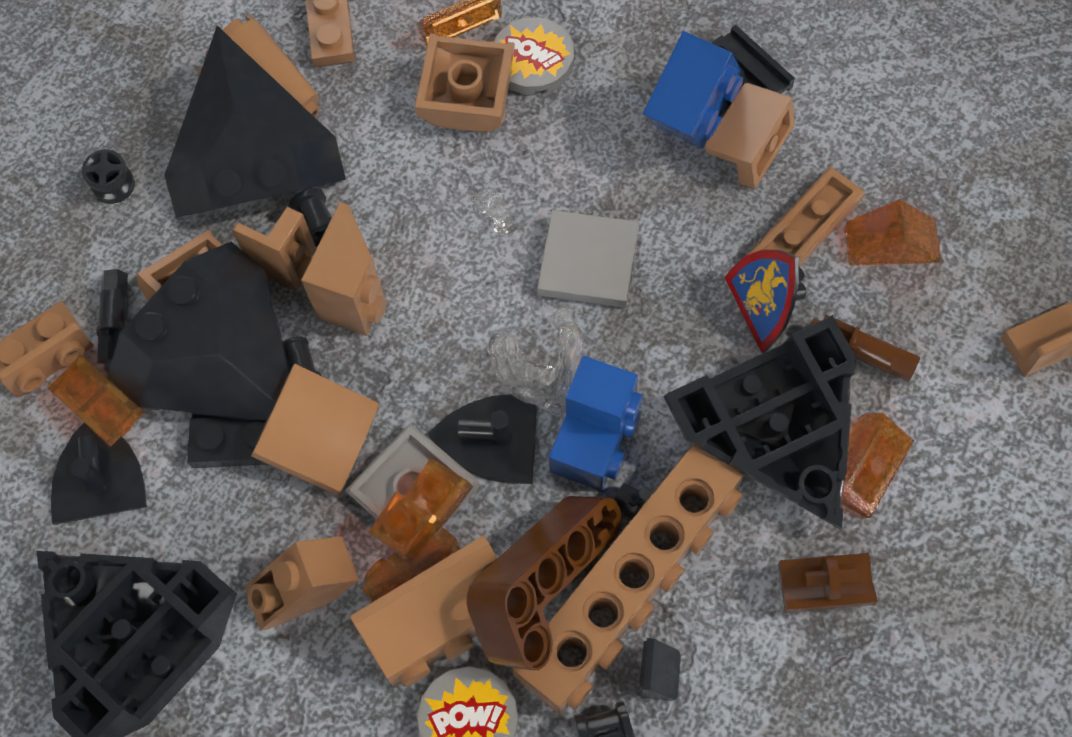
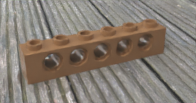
M693 444L548 623L552 635L553 648L550 660L546 666L535 671L512 667L514 678L559 715L564 712L568 705L576 710L593 688V685L588 682L590 677L599 666L607 670L624 649V645L619 641L627 630L632 627L638 631L655 609L650 604L653 597L661 588L668 593L682 576L685 568L679 564L690 551L698 555L714 534V531L709 526L719 514L727 518L743 497V494L738 491L743 474ZM687 496H695L703 501L706 508L700 512L692 513L681 506L680 500ZM658 532H666L674 537L677 544L672 549L660 550L651 543L650 538ZM628 569H637L644 573L647 582L640 588H629L621 582L620 575ZM600 606L609 607L615 612L617 620L609 627H598L589 619L591 611ZM567 645H577L585 651L587 656L579 666L567 667L558 660L560 650Z

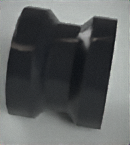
M109 149L98 150L89 155L83 162L82 176L98 200L108 204H115L124 201L133 192L135 187L134 176L122 156L116 151ZM115 174L116 177L108 182V180L111 179V176Z

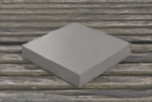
M552 210L537 286V296L626 308L639 222Z
M409 423L345 492L416 556L480 487V484L476 478Z

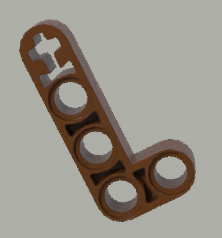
M568 496L564 498L474 579L467 592L466 604L479 641L489 662L494 665L532 671L540 670L546 666L551 657L553 640L542 609L606 548L619 533L622 516L620 507L614 499Z

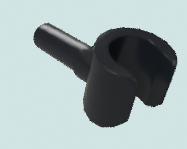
M624 482L614 500L619 505L621 513L633 519L641 504L650 498L651 491L646 487L637 490Z

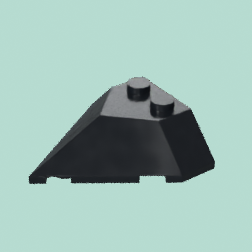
M217 25L165 172V179L175 217L211 211L345 180L346 176L336 136L322 125Z
M232 241L184 261L120 331L107 379L141 409L182 411L186 414L253 421L267 420L275 406L290 369L277 315L273 310L268 289L270 285L265 269Z
M833 315L792 334L782 345L712 378L705 375L663 396L685 440L836 528H842L844 510L841 508L842 490L847 472L852 404L849 401L851 377L854 375L856 357Z
M36 551L38 568L43 571L45 593L41 594L48 669L53 672L56 697L51 699L53 718L71 737H124L149 725L220 647L237 593L201 561L183 560L182 563L158 562L154 558L83 553L80 556L58 555L52 551Z

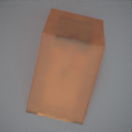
M901 199L847 221L845 224L849 266L939 263L941 260L935 219Z

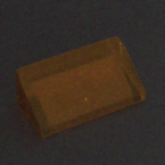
M501 0L460 1L421 18L417 23V29L427 46L430 33L437 34V36L454 38L502 16Z
M883 412L862 414L849 434L846 480L843 481L841 504L865 518L872 517L914 442L910 436Z

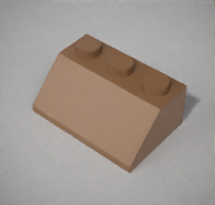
M484 535L350 616L393 687L400 683H403L404 687L415 684L430 673L428 666L444 656L448 660L454 659L473 646L474 643L471 639L478 635L466 604L467 592L474 579L497 559Z

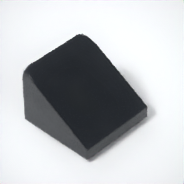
M647 638L643 643L639 695H641V698L674 701L678 697L680 652L652 638Z

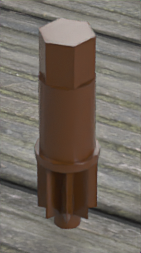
M813 318L811 325L819 322L820 320ZM835 319L856 357L855 359L907 382L910 381L919 363V356L862 332L857 326L854 327Z

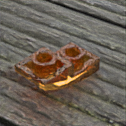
M80 356L48 387L55 396L110 447L122 435L126 434L144 414L132 400L83 356Z
M430 458L405 496L395 492L368 533L409 559L442 528L473 486L465 478Z
M442 527L435 536L429 534L418 543L412 553L414 559L410 564L396 552L387 560L384 558L379 559L364 577L366 583L361 588L363 593L371 603L460 550L458 540Z

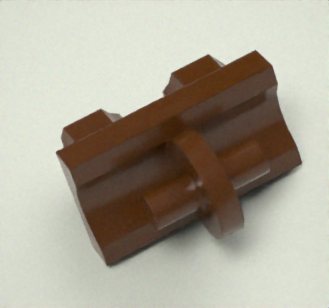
M869 553L826 555L813 558L780 560L778 562L785 613L871 606L878 602L872 581Z

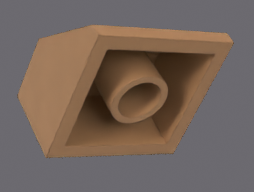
M340 202L301 281L319 320L367 336L373 322L379 323L386 309L387 299L384 297L381 280L378 278L373 259L348 204Z

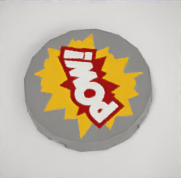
M524 17L505 26L494 40V42L506 44L514 42L515 48L508 87L512 91L524 95H537L536 91L546 89L547 92H550L560 87L569 78L573 70L574 43L568 31L555 21L542 17Z
M472 666L450 669L433 680L422 695L417 714L420 737H515L519 723L516 700L506 683L489 670Z

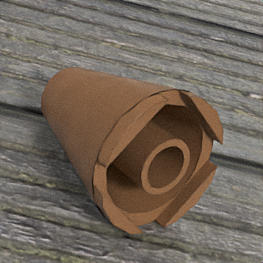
M245 15L247 20L245 23L237 18L231 21L223 31L316 118L320 111V107L317 105L319 95L260 22L251 15ZM199 66V69H198V72H197V73H198V78H199V75H200V72H201V69H202L201 66Z

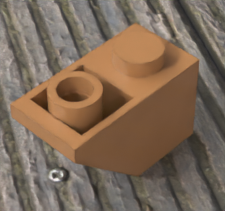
M340 536L294 542L245 586V590L248 596L249 607L254 612L259 629L262 631L333 602L359 581L344 540Z

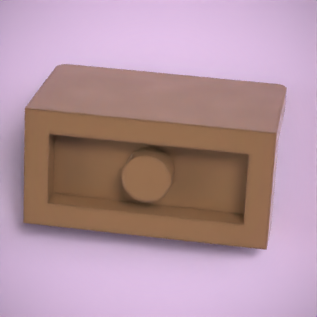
M749 83L744 84L723 116L713 136L711 135L706 143L707 153L736 163L739 183L756 189L795 125L792 97Z
M286 207L268 236L237 223L232 232L241 250L265 269L268 278L297 291L302 284L301 280L316 251V246L303 214Z
M1072 302L1005 331L1000 338L1025 377L1072 356Z

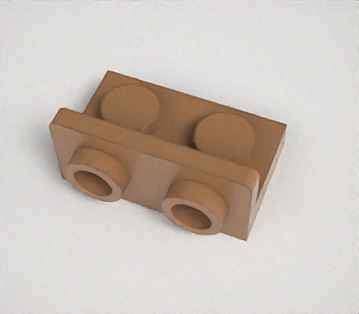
M62 300L0 340V382L17 398L24 393L36 390L45 382L46 378L64 366L78 362L85 352L94 347V344Z

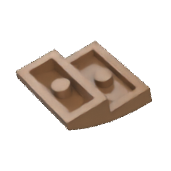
M294 364L286 378L275 406L267 418L251 457L339 495L358 457L380 403Z

